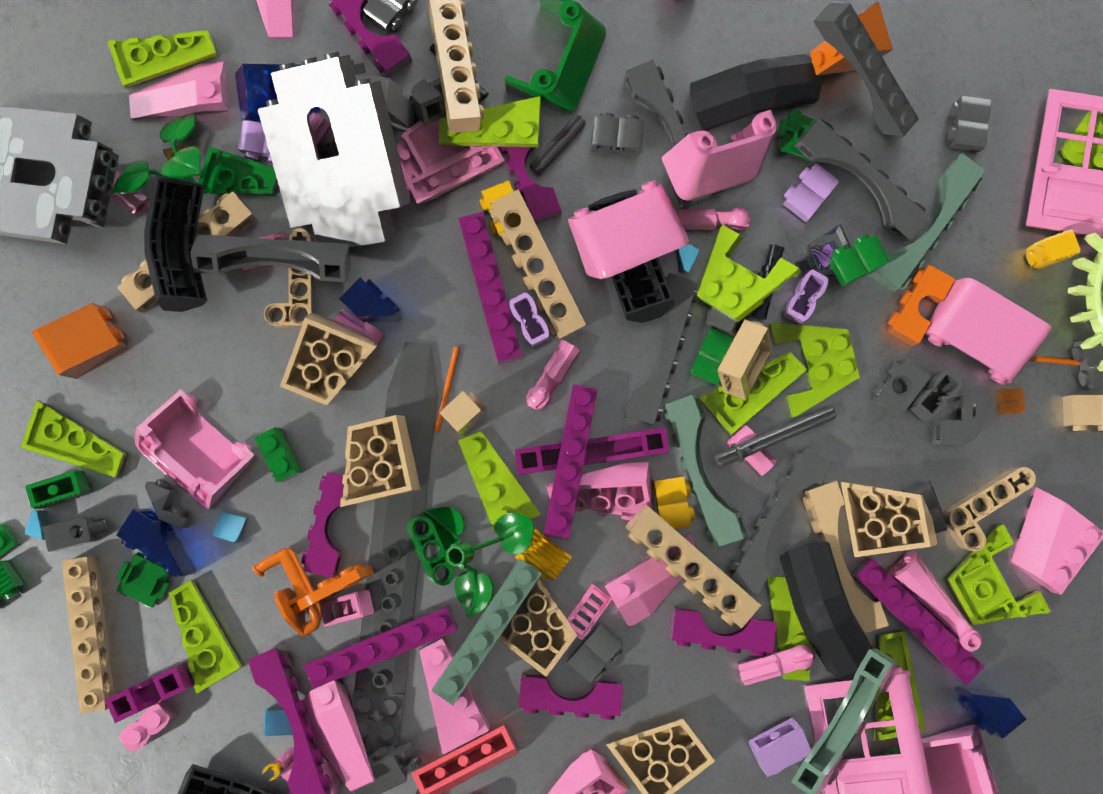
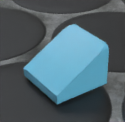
M690 244L677 249L678 272L687 273L691 271L700 252L699 249Z
M33 510L31 512L25 529L26 535L45 540L42 527L49 525L46 510Z
M222 511L212 536L235 543L240 542L247 518Z
M267 708L264 715L263 736L292 735L291 725L283 708Z

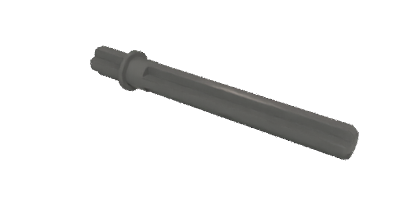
M826 407L740 444L733 443L731 448L714 455L716 465L724 467L736 461L741 463L744 458L832 421L836 418L835 410L833 407Z

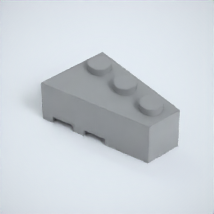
M364 74V79L370 78L371 83L381 82L392 129L407 131L420 121L417 118L411 95H406L405 97L402 94L403 89L390 78Z

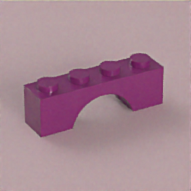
M330 0L331 3L328 4L336 17L339 15L343 17L346 21L343 23L344 27L351 36L355 34L360 41L357 44L365 55L371 54L374 58L372 64L380 74L384 72L388 78H391L412 62L410 53L395 34L379 36L365 28L363 24V9L368 0Z
M500 147L502 152L507 151L509 159L506 160L510 174L515 173L518 181L514 183L515 189H519L524 197L536 225L561 216L562 210L554 189L536 184L526 172L525 164L527 158L537 147Z
M327 472L326 476L321 478L319 490L322 491L320 501H316L313 515H316L314 525H310L307 534V540H310L308 550H304L301 559L305 572L331 578L337 576L342 551L332 543L328 531L329 521L334 512L340 508V501L343 498L344 484H342L343 475Z
M673 607L670 638L676 641L675 645L690 647L691 643L701 644L700 648L715 650L716 646L726 647L725 651L741 653V649L751 650L750 654L766 656V652L773 653L777 622L751 617L742 629L739 628L728 634H720L708 629L703 621L701 612L698 610Z
M522 673L519 708H524L526 713H539V710H549L551 715H564V712H574V716L583 718L589 717V714H599L601 719L613 720L615 716H621L623 684L621 681L599 680L595 682L594 686L586 694L580 697L569 698L558 694L544 675Z

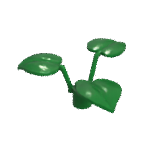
M193 113L179 116L169 121L161 129L160 139L164 143L171 141L175 154L174 157L170 158L161 169L162 174L153 168L149 169V164L145 161L134 163L124 169L118 176L114 184V195L128 194L141 189L149 181L150 174L196 182L192 176H201L200 150L197 147H187L178 151L176 146L177 140H184L193 132L196 125V116Z
M445 506L424 510V517L429 518L433 522L444 549H448L446 553L448 563L455 567L459 566L460 569L468 570L462 572L456 578L454 587L457 599L464 608L466 616L472 617L487 607L494 592L491 578L484 573L477 574L476 568L467 565V563L473 560L474 551L501 541L502 548L507 553L512 555L521 554L532 543L535 529L534 522L528 516L521 513L504 514L497 519L494 525L499 537L472 547L467 543L460 544L461 538L459 535L463 533L465 523L463 516L457 509Z

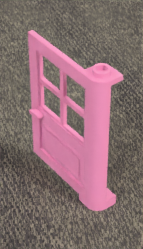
M1049 89L1026 226L1060 232L1072 229L1074 234L1084 236L1096 233L1103 239V171L1088 169L1092 143L1103 145V139L1093 137L1097 112L1103 113V97ZM1062 107L1091 111L1087 136L1058 132ZM1057 138L1086 142L1082 167L1053 163Z
M896 667L882 692H889L894 720L862 724L859 730L865 757L842 759L824 788L825 794H932L910 685V670L903 671L902 667ZM853 680L805 686L816 743L829 725L824 699L845 697ZM895 725L901 754L871 757L865 729Z

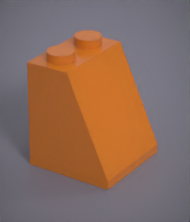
M879 2L874 3L858 14V17L881 56H884L892 51L893 47ZM825 40L810 51L816 75L856 70L840 52Z
M95 303L86 305L32 331L33 336L56 373L73 379L79 378L126 348L123 342L125 339L123 333L118 327L114 328L110 321L112 319L110 312L105 306L101 307Z

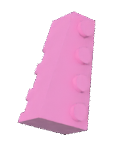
M445 636L436 639L419 650L443 755L488 732L490 724L469 683L454 705H451L431 691L446 666L454 657V653Z

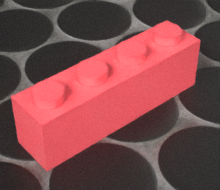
M503 725L414 771L412 775L420 794H442L519 754V751L509 730Z

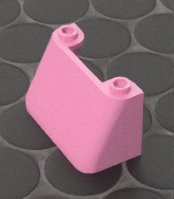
M771 110L756 115L750 125L742 131L733 134L731 139L734 142L718 147L713 135L707 131H697L688 134L661 157L677 195L681 199L689 201L749 182L756 178L762 169L777 128Z
M656 181L647 182L641 185L642 189L635 196L597 211H589L588 208L577 210L574 212L575 216L568 219L588 276L598 279L608 278L689 244L687 233L662 184L656 183Z
M963 278L954 281L945 299L939 302L929 320L931 324L924 335L928 336V341L936 346L941 347L943 344H951L990 368L991 379L997 383L1005 384L1011 383L1046 340L1052 327L984 284L971 278Z
M180 389L136 428L135 445L146 458L199 505L209 509L254 460L255 454H253V449L247 443L243 442L241 444L236 442L233 445L198 414V401L189 393H184Z
M977 724L921 739L932 794H999L982 734Z

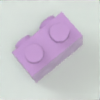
M793 718L748 741L759 767L767 777L778 774L784 768L802 761L811 752L803 729Z

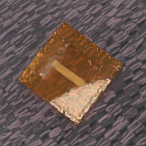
M1023 388L995 390L998 415L1025 413Z

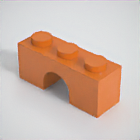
M930 264L922 269L919 268L915 272L911 280L914 282L910 291L907 289L903 293L899 301L902 304L898 312L894 311L887 322L890 325L887 332L911 346L920 343L931 324L930 321L923 318L919 313L918 305L920 300L927 299L935 304L942 302L955 281L954 278Z

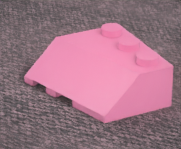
M1034 487L1033 498L1030 507L1027 508L1026 519L1022 531L1018 535L1010 562L1049 592L1062 594L1103 540V531L1066 502Z

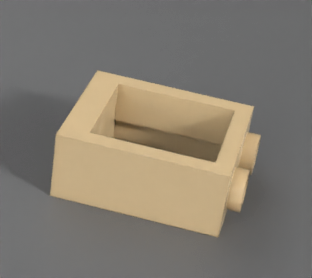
M744 320L718 368L723 392L745 401L747 400L772 352L769 331L764 324Z

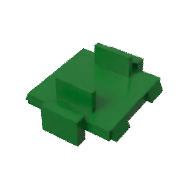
M792 109L789 111L787 119L784 118L780 121L776 134L777 138H781L778 149L810 161L793 145L809 125L817 119L802 115L801 111Z
M137 552L134 554L131 562L126 561L123 563L116 577L121 580L116 590L118 593L126 597L129 596L151 609L154 607L157 599H165L172 585L171 582L167 581L172 568L164 564L160 566L146 559V555Z

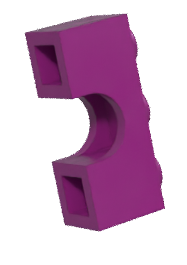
M182 663L105 699L114 722L117 723L191 688L194 684L185 664Z

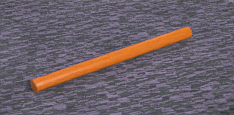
M458 347L453 349L434 427L436 432H440L443 420L440 412L447 404L460 350Z
M1033 355L1029 360L1079 365V362L1071 358Z

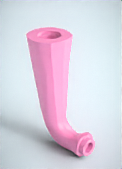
M908 551L889 567L888 573L956 636L964 649L975 651L983 643L981 635L972 629L916 551Z

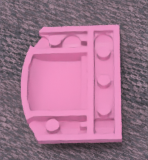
M440 119L426 126L419 121L400 136V140L396 145L405 182L417 205L439 198V195L480 175L483 176L503 164L505 160L498 147L441 146L439 144Z

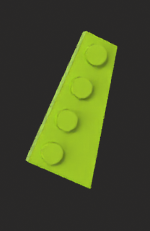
M208 30L176 33L173 36L155 35L153 38H128V40L124 41L107 40L124 88L132 87L218 56Z
M538 96L484 108V120H480L479 131L449 133L447 117L440 118L439 144L441 146L539 147L541 97Z
M788 352L765 364L746 401L723 392L722 386L709 394L699 397V399L732 436L801 377L807 369L791 352Z
M39 400L35 402L20 447L112 477H119L126 453Z
M481 431L458 440L495 533V522L504 514L521 513L530 519L541 515Z
M769 575L766 584L768 586V597L773 621L777 622L776 639L778 652L801 644L812 648L794 610L786 578ZM810 668L782 674V678L809 681Z
M190 580L169 592V598L176 623L180 628L182 645L187 653L190 673L193 675L194 688L197 694L243 666L194 580Z
M905 630L878 634V650L897 661V667H902L903 671L910 670L911 676L909 679L920 733L926 732ZM881 692L875 702V722L894 720L889 692ZM895 725L874 728V740L876 741L897 737Z

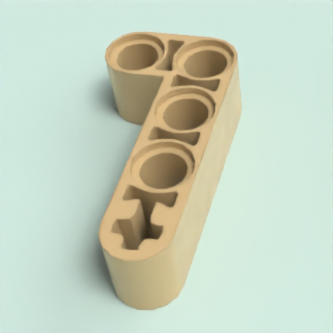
M300 228L293 230L288 240L301 241L302 237H304L307 241L315 242L306 230ZM288 267L289 303H273L267 306L264 310L266 322L280 329L301 328L303 321L297 320L299 311L305 309L308 311V315L311 312L316 314L314 276L303 271L297 272L296 269ZM301 285H307L308 291L306 295L302 297L297 296V289ZM277 310H282V319L274 322L272 319L273 313Z
M1027 467L1011 468L947 508L943 514L948 525V531L956 544L961 549L967 551H979L984 548L986 537L977 522L1032 488L1036 482L1035 473ZM1019 474H1022L1023 477L1020 479L1021 483H1010L1017 481L1020 478ZM998 485L1003 489L1001 498H998L995 494V489ZM978 498L982 502L980 511H976L974 508V502ZM956 512L961 514V522L958 525L953 521V515ZM970 533L975 537V542L972 546L967 544V536Z

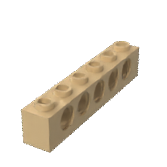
M428 0V10L449 133L479 131L480 120H484L483 105H478L480 86L479 83L475 84L474 82L477 72L475 62L470 60V57L473 56L472 42H467L466 36H469L468 21H463V16H465L464 0Z
M519 189L490 203L492 209L489 210V213L495 224L500 222L504 230L500 234L506 246L511 244L515 252L511 256L517 268L522 267L527 276L523 277V280L529 291L534 289L538 297L534 302L540 313H546L549 321L545 323L551 335L556 334L560 339L586 326ZM510 213H516L520 217V224L516 228L508 226L506 218ZM523 235L531 239L532 244L528 250H522L518 246V240ZM534 258H539L543 263L541 271L537 273L532 272L529 268V263ZM544 281H551L554 285V290L549 295H544L541 292V284ZM557 303H562L565 307V312L560 317H555L552 314V307Z
M232 191L230 194L222 195L217 201L218 204L211 210L207 209L199 215L196 237L198 234L201 235L204 230H210V235L236 237L257 218ZM224 214H229L228 222L220 224V217ZM146 259L141 263V268L135 273H129L123 277L122 283L117 287L134 309L142 313L146 312L156 303L152 284L148 288H144L143 285L144 280L150 277Z
M644 504L625 526L630 531L628 537L638 546L641 543L645 544L649 548L646 552L656 562L662 559L668 564L665 569L676 579L679 575L684 578L686 582L683 585L694 595L699 591L704 596L702 602L714 611L717 607L723 612L720 617L731 627L735 623L742 629L761 607L755 599L647 505ZM653 530H659L658 539L653 542L649 541L650 533ZM677 546L678 552L676 556L669 558V549ZM690 563H696L695 571L687 574V566ZM709 579H714V586L706 590V582ZM732 595V602L724 606L725 597Z
M95 555L62 560L80 714L107 710L109 708L105 699L114 695L98 558Z

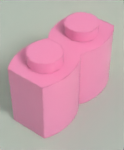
M167 699L158 702L145 710L139 720L127 726L122 731L119 739L130 752L137 751L150 743L157 736L158 732L172 724L178 712Z

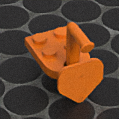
M290 548L281 549L263 559L257 565L252 566V570L258 576L263 577L267 570L282 563L298 596L290 588H286L274 594L275 601L284 620L301 637H305L319 628L322 620L321 602L375 574L371 565L362 567L361 564L341 571L339 573L341 577L338 575L317 584L319 589L314 591L295 552ZM304 610H307L311 618L308 622L305 621Z

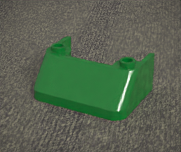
M540 0V8L558 14L561 22L573 28L556 73L547 69L538 70L533 75L530 84L506 75V92L525 99L540 96L541 105L564 114H571L579 106L605 41L606 29L598 19L576 1Z

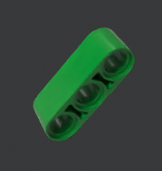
M412 517L407 523V532L428 579L441 586L450 584L454 579V569L447 561L446 551L433 522L427 517ZM423 521L425 531L418 535L415 531V525L417 522ZM429 544H433L435 546V553L432 557L428 558L425 549ZM444 567L446 572L444 578L437 580L435 575L437 569Z

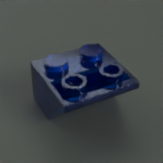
M360 277L339 298L364 323L400 322L402 319L398 314L401 311L388 296L383 299L381 297L383 292L370 279L365 282Z
M959 686L954 689L959 695L956 698L959 704L966 711L970 710L975 716L973 718L975 724L982 731L986 730L991 736L994 734L1003 739L1027 720L1010 698L995 691Z

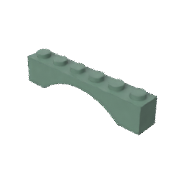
M963 153L958 155L940 178L941 192L939 205L928 229L912 244L901 249L889 251L887 255L890 262L871 272L869 276L891 292H895L900 288L904 290L912 280L909 275L914 268L918 270L926 261L925 253L928 249L932 251L941 240L938 235L943 229L947 231L955 221V218L952 216L957 210L961 211L969 202L968 194L971 190L975 192L984 181L981 176L986 170Z
M698 394L665 404L666 410H664V415L668 424H672L675 433L672 434L673 441L676 447L681 449L683 455L681 463L684 470L688 471L691 477V481H689L693 495L698 497L700 503L698 511L701 518H705L708 525L706 533L711 543L714 542L715 548L744 539L748 536L740 511L730 506L718 495L704 471L700 440L706 415Z
M519 558L472 631L432 687V692L451 705L455 704L542 574L540 571Z
M869 649L857 669L850 688L835 716L814 748L804 759L791 783L807 794H821L896 669L897 661L878 649Z

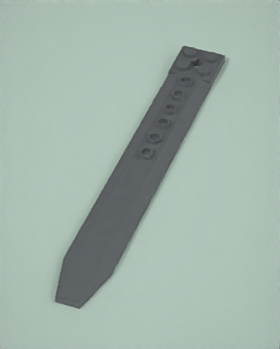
M405 342L387 392L385 417L393 415L405 416L421 490L375 500L368 565H371L375 574L366 579L365 590L370 592L374 614L362 617L359 642L413 620L420 559L406 527L409 519L412 517H424L423 511L426 506L438 396L430 344ZM419 521L415 525V531L418 535L423 533V521ZM410 650L356 672L352 709L363 743L399 746ZM376 710L379 711L380 716H383V720H380L378 724H374L373 720L370 719V715H373Z

